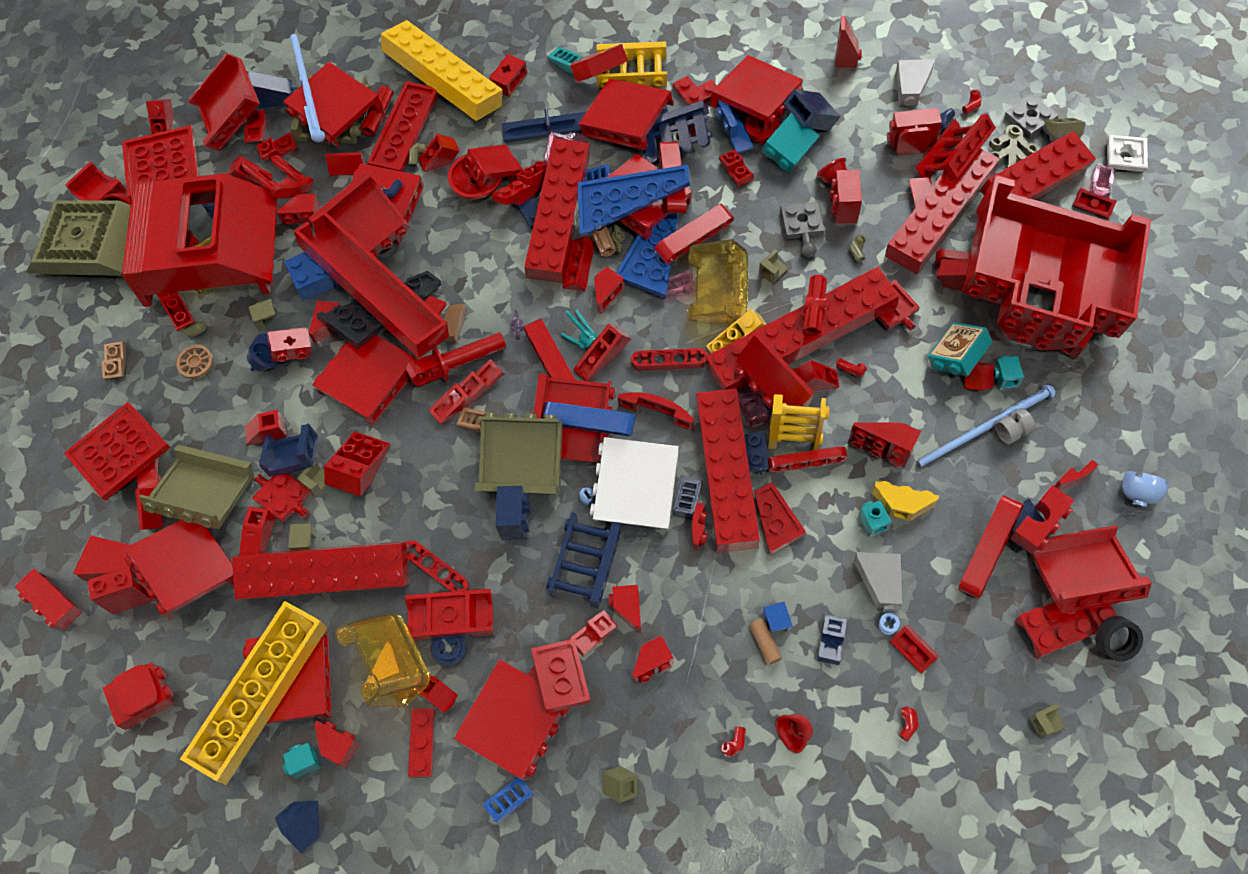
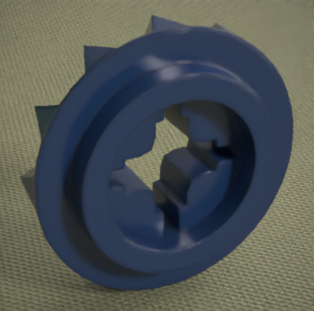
M461 635L436 637L431 647L434 659L438 663L447 666L458 663L464 657L466 650L465 640ZM445 642L450 646L455 645L452 648L454 655L449 654V652L444 653L446 650Z

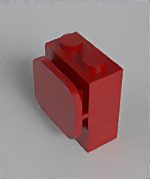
M930 108L894 112L893 119L889 122L890 132H887V143H890L892 151L896 150L898 155L920 154L927 151L930 146H933L937 141L942 124L939 109Z
M152 662L146 665H137L119 674L113 679L112 683L102 687L117 727L127 730L174 705L172 700L174 694L171 687L166 685L164 679L166 678V673L161 666H157Z

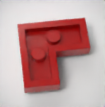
M688 75L673 83V89L686 105L701 100L705 104L710 102L712 91L717 87L712 79L697 87Z

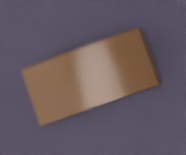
M123 341L104 344L105 360H101L102 377L104 380L124 376L126 343Z

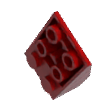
M854 422L848 442L857 449H864L870 452L874 457L883 458L896 467L905 468L921 431L902 422Z
M354 431L324 465V483L361 497L371 485L390 447V443Z

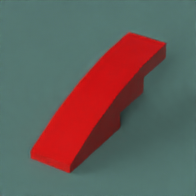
M489 359L477 372L472 371L460 384L455 383L428 411L440 424H443L460 413L464 407H468L505 373Z

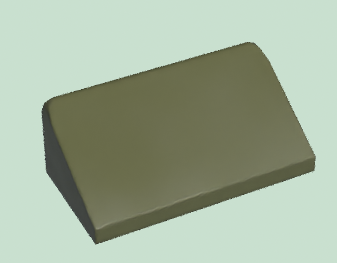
M1074 117L1046 119L1044 121L1055 138L1061 132L1066 135L1073 130L1078 136H1082L1086 124L1085 121Z

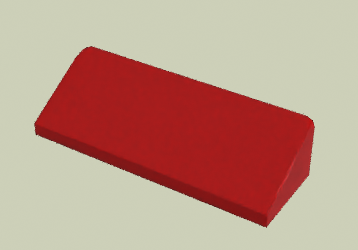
M588 236L572 240L563 283L564 289L586 290L595 243Z

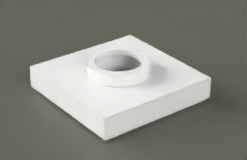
M1108 136L1107 169L1146 172L1148 168L1147 138ZM1126 152L1132 157H1124L1123 159L1120 154Z

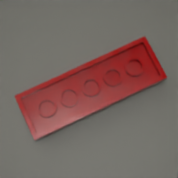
M405 82L367 161V165L403 172L409 160V150L417 142L439 93L431 86Z

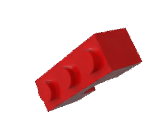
M1052 485L1035 506V509L1043 514L1045 521L1038 522L1027 516L1010 539L1031 554L1036 549L1041 551L1049 541L1045 537L1049 533L1054 535L1061 526L1058 523L1060 518L1066 519L1073 509L1070 506L1074 500Z

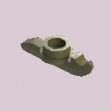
M613 223L611 237L616 247V252L620 253L622 251L621 243L625 239V235Z

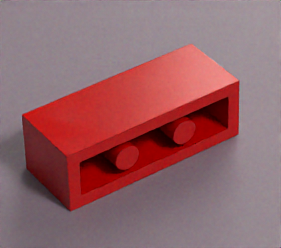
M34 568L14 586L20 592L18 597L27 604L30 602L33 605L31 609L39 616L43 614L46 617L44 622L53 629L58 627L64 631L83 612L44 574Z

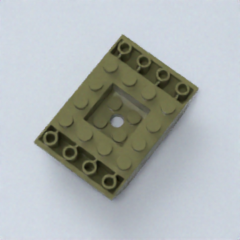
M54 201L26 272L28 274L122 276L130 205L122 201Z

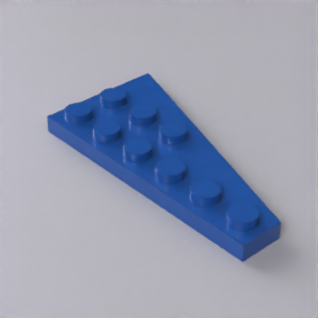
M682 165L578 182L581 237L690 186L689 166Z
M669 214L652 228V236L646 240L640 235L637 236L616 272L624 278L625 284L666 299L671 263L666 264L654 248L661 240L677 231L679 214Z

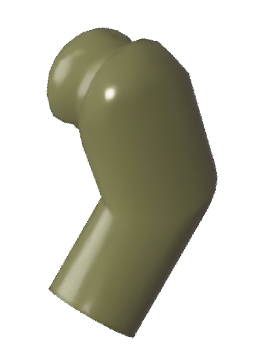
M415 143L410 148L409 165L417 166L418 155L426 149L425 144Z
M861 234L854 237L849 247L857 263L864 261L866 258L861 251L866 238Z
M201 321L195 322L179 330V332L188 337H195L206 330V325Z

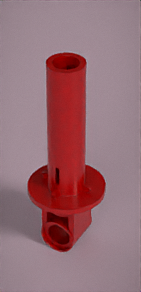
M499 332L444 354H440L439 350L434 347L431 350V355L409 362L406 366V371L416 386L425 385L441 377L444 382H448L449 370L506 349V343Z

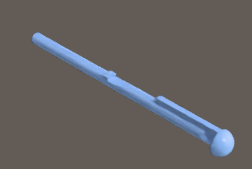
M292 34L290 38L300 75L299 80L303 84L307 103L304 109L311 138L314 142L320 143L324 141L325 133L320 130L296 34Z
M1051 385L1042 386V390L1007 408L1005 412L978 427L972 428L969 432L916 461L917 465L920 468L995 427L996 421L1009 416L1020 408L1027 409L1045 398L1051 400L1055 396L1054 387Z

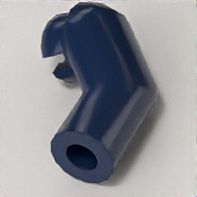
M952 108L940 114L942 121L940 131H945L949 125L947 123L948 120L955 116V111Z
M395 179L390 188L385 189L383 186L381 188L389 198L397 195L403 183Z

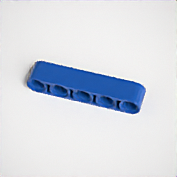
M555 402L545 403L542 417L544 419V415H557V419L563 420L562 427L628 437L632 436L636 415L631 413Z

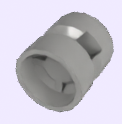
M1020 408L1009 416H1005L995 422L997 435L1008 445L1034 432L1036 428L1032 416L1024 408Z

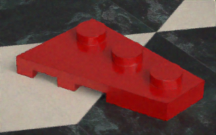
M773 482L754 491L770 555L806 535L805 529Z

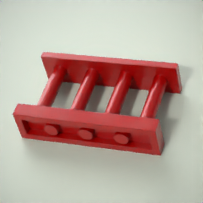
M987 113L981 114L974 125L960 127L957 120L953 119L915 167L921 178L931 177L935 171L946 170L951 179L958 178L996 129Z

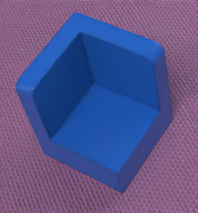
M785 601L763 608V616L765 621H768L771 632L784 629L787 632L792 631L793 625Z

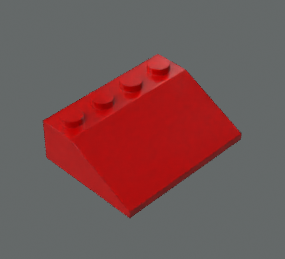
M758 332L753 335L735 361L736 373L741 378L745 377L749 382V387L763 397V402L769 408L773 407L774 394L783 395L782 403H786V405L809 407L815 393Z

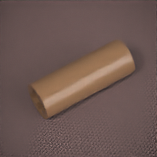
M764 618L750 623L749 626L767 665H772L782 660V656Z

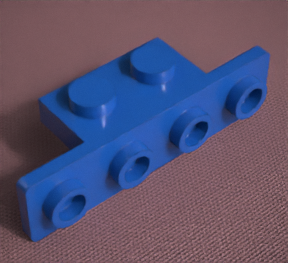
M718 100V107L715 108L718 119L721 120L723 130L727 133L733 148L739 154L752 150V142L735 107Z

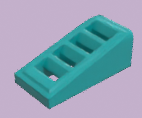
M560 46L547 56L550 61L572 76L573 72L570 65L573 61L583 58L579 54Z

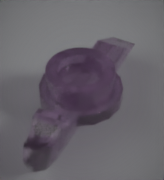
M515 309L514 320L510 322V329L515 332V340H520V332L523 330L524 324L519 319L518 311Z

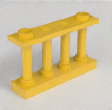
M666 41L597 44V52L623 44L628 61L637 60V73H627V62L620 65V73L609 74V70L602 74H598V89H602L609 78L651 87L667 86V71L662 72L661 59H667ZM644 60H654L655 72H644Z
M774 394L768 449H776L777 442L785 440L813 443V450H818V446L823 444L822 429L824 420L829 419V406H826V398H821L820 408L789 406L786 403H782L783 395Z

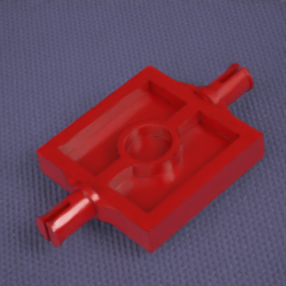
M894 280L891 282V285L899 294L898 307L877 319L887 330L903 323L911 331L916 327V324L912 322L910 316L918 312L920 306Z
M261 474L255 477L254 481L262 487L252 499L262 508L269 509L280 522L284 523L296 512L304 519L309 516L310 512L302 506L304 501L311 495V492L289 474L276 475L269 480Z

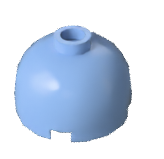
M1126 471L1124 473L1122 482L1123 492L1127 498L1134 501L1133 505L1146 508L1147 504H1156L1165 497L1170 482H1166L1163 478L1146 473L1135 476L1136 472Z

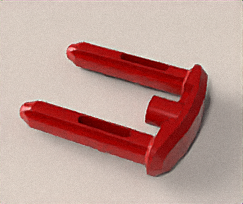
M279 155L271 157L272 163L290 177L284 178L280 183L273 181L250 161H243L241 163L243 170L270 191V195L275 199H286L295 197L297 194H305L313 187V178L304 176Z

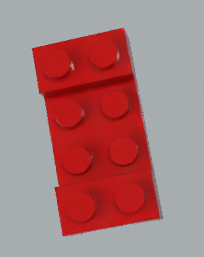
M491 589L405 595L408 610V628L405 632V638L408 642L430 640L431 637L471 634L474 637L494 635L493 593Z
M1053 602L1041 608L1037 607L1019 615L1015 621L1026 630L1034 645L1035 657L1038 660L1096 635V631L1102 622L1117 615L1111 604L1060 613L1057 605Z

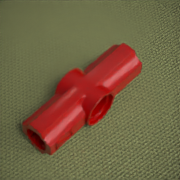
M382 85L376 92L382 107L378 111L370 107L362 122L360 130L366 136L372 137L375 135L380 123L385 121L387 117L386 110L394 95L393 90L387 86Z
M817 274L810 277L808 295H806L803 332L810 336L821 334L822 317L825 314L827 278Z

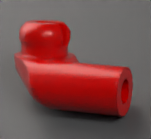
M905 706L901 710V715L905 718L906 725L899 733V737L908 742L918 729L919 722L917 711L913 707Z
M735 727L734 739L722 744L721 751L725 756L733 757L744 749L746 728Z

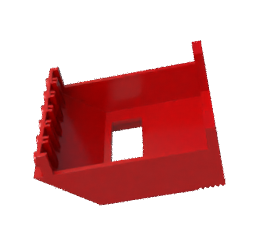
M226 173L159 180L141 184L134 183L121 275L144 307L152 306L153 294L253 283L258 284L263 294H268L271 292V286L273 285L272 273L274 270L273 256L275 255L274 241L276 240L275 226H277V199L270 195L268 189ZM215 203L211 244L186 248L190 205Z

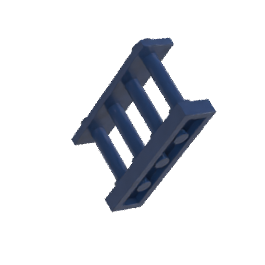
M572 512L571 518L566 520L564 527L566 534L553 576L548 578L546 588L549 591L550 597L554 598L557 589L587 596V599H590L591 607L599 609L622 532L621 524L612 522L611 528H607V530L577 523V515ZM577 531L605 538L607 541L605 548L598 549L572 542L574 532ZM569 550L599 557L601 563L599 567L591 568L566 562ZM563 570L592 576L595 579L594 587L586 588L560 581Z

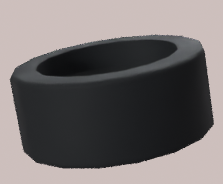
M1113 616L1102 622L1096 631L1095 637L1096 645L1103 654L1115 661L1122 662L1132 659L1139 653L1144 639L1139 626L1122 616ZM1120 628H1128L1129 635L1126 643L1121 648L1112 650L1110 648V639L1113 633Z

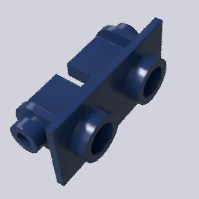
M765 430L745 434L749 472L756 471L758 475H764L765 471L769 469Z

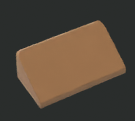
M465 304L448 306L444 320L448 324L449 337L444 341L457 343L467 311Z

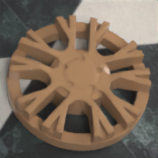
M193 345L187 347L179 354L176 366L185 378H192L194 380L209 373L208 371L213 367L214 358L206 347ZM199 349L203 350L201 354H198ZM185 354L188 355L187 360L182 359Z

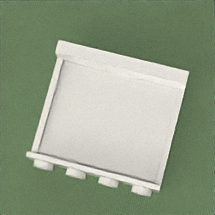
M604 437V443L599 445V455H602L601 463H597L596 475H599L598 483H594L593 495L596 496L595 504H591L590 516H593L594 522H615L669 531L679 446Z

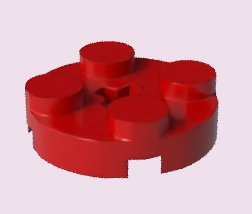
M749 114L746 118L745 130L751 140L760 145H765L766 141L780 127L781 121L778 118L774 126L771 125L767 131H764V128H761L759 125H765V121Z

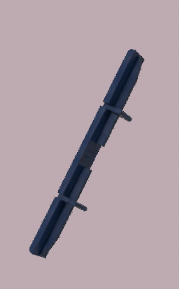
M667 105L664 107L660 115L668 112ZM546 108L544 109L545 117L502 123L504 142L548 137V134H551L553 137L582 133L579 122L586 112L549 117L548 109Z

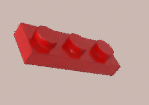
M434 708L412 709L409 778H432L435 729Z

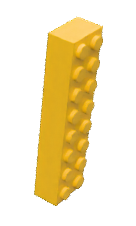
M408 20L381 33V47L385 54L428 86L433 87L440 95L475 121L502 106V89Z
M284 601L180 760L213 780L227 785L328 627L317 618Z

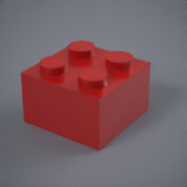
M837 170L835 178H832L830 201H833L831 216H834L835 224L858 223L862 204L859 170Z

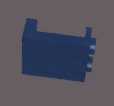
M308 423L301 425L300 435L280 440H274L270 434L265 435L259 460L260 468L269 477L313 467L318 442L317 433Z

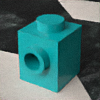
M1004 356L997 360L994 366V379H997L999 389L1019 387L1022 383L1024 375L1018 356Z
M880 500L877 502L869 501L862 505L859 517L869 537L889 530L892 521Z
M309 743L295 745L288 750L289 752L283 754L285 761L282 763L283 769L287 775L295 779L321 768L315 748Z

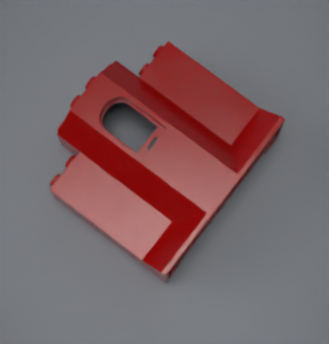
M996 175L976 209V214L979 217L962 293L1001 304L997 325L1010 340L1034 346L1040 350L1051 351L1076 347L1089 331L1120 338L1137 319L1151 219L1131 214L1123 225L1012 194L1010 192L1014 187L1015 180ZM1029 285L1055 293L1052 311L1026 304Z

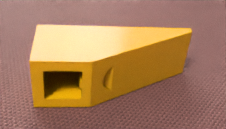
M750 309L711 341L707 348L713 353L767 324L760 314Z

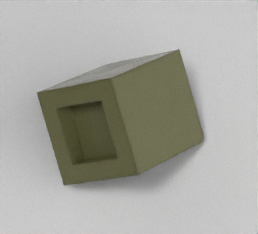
M776 249L760 262L759 273L772 284L788 271V267L777 259L778 251Z
M269 299L249 306L253 322L258 330L267 329L264 320L275 317V312H277L272 300Z
M315 461L313 467L306 468L297 477V480L316 497L328 486L324 483V471Z
M311 523L290 524L288 548L290 550L310 548L311 538H316L317 530Z
M1059 703L1039 711L1029 718L1041 739L1065 728V724L1056 711L1060 708Z
M622 766L602 772L603 794L619 803L638 796L637 774Z

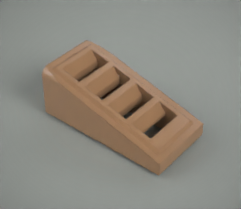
M464 407L456 425L481 434V420H477L476 424L474 423L478 416L484 417V413L489 412ZM469 415H472L469 420V423H466Z

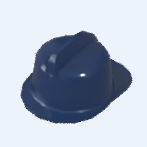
M266 333L259 334L249 347L247 361L252 366L251 371H266L269 368H274L278 361L271 362Z

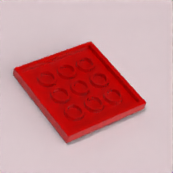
M191 125L122 141L127 196L130 199L132 198L134 183L141 184L159 180L200 176L194 130Z
M127 402L65 451L64 454L99 496L106 501L171 447L135 408Z

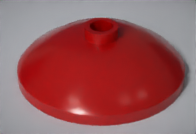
M466 155L461 156L451 165L448 171V182L452 191L462 198L481 199L487 197L501 184L502 177L486 180L484 187H480L469 169L465 166L464 160Z

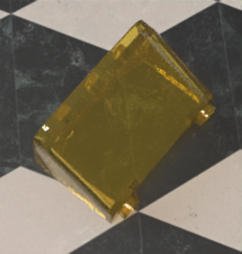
M733 239L690 246L688 259L690 264L697 269L696 303H691L687 309L688 320L698 323H734L748 311L747 251Z
M386 614L345 623L334 632L339 644L343 646H349L355 642L370 677L362 686V696L367 706L405 707L429 684V672L400 615Z

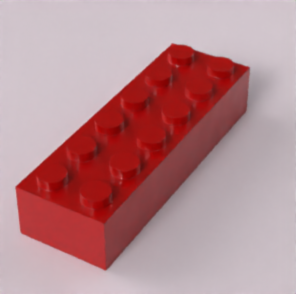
M1073 130L996 175L1015 180L1014 187L1010 193L1036 200L1085 172L1096 158ZM996 175L990 177L981 187L980 191L983 195H985Z

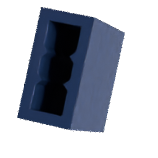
M794 89L784 103L804 128L830 131L841 117L818 92Z

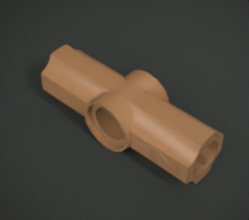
M607 226L598 229L599 231L592 232L591 237L595 241L600 255L605 257L612 256L616 252V247Z

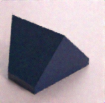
M318 800L293 802L275 817L282 835L300 853L306 851L320 838Z

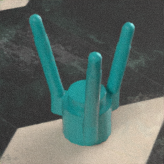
M577 309L575 313L586 329L569 311H565L566 315L582 332L579 335L580 341L564 333H561L560 336L578 345L583 350L585 348L589 349L598 335L592 330Z

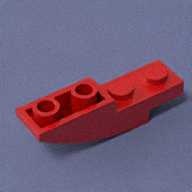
M537 161L534 165L524 168L523 171L516 174V181L492 194L493 201L506 206L511 203L520 206L542 187L547 164L544 161Z

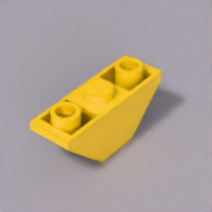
M876 481L872 491L876 499L880 500L888 516L911 521L934 508L939 498V495H934L930 491H917L909 486L899 487L887 481Z

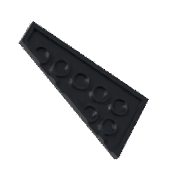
M425 271L407 278L404 284L423 300L441 286V280L430 272ZM356 299L351 300L350 304L342 307L337 305L333 307L332 311L327 313L322 311L316 314L318 320L357 349L386 328Z

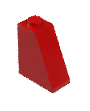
M969 259L941 260L940 267L937 268V278L940 279L943 287L963 290Z

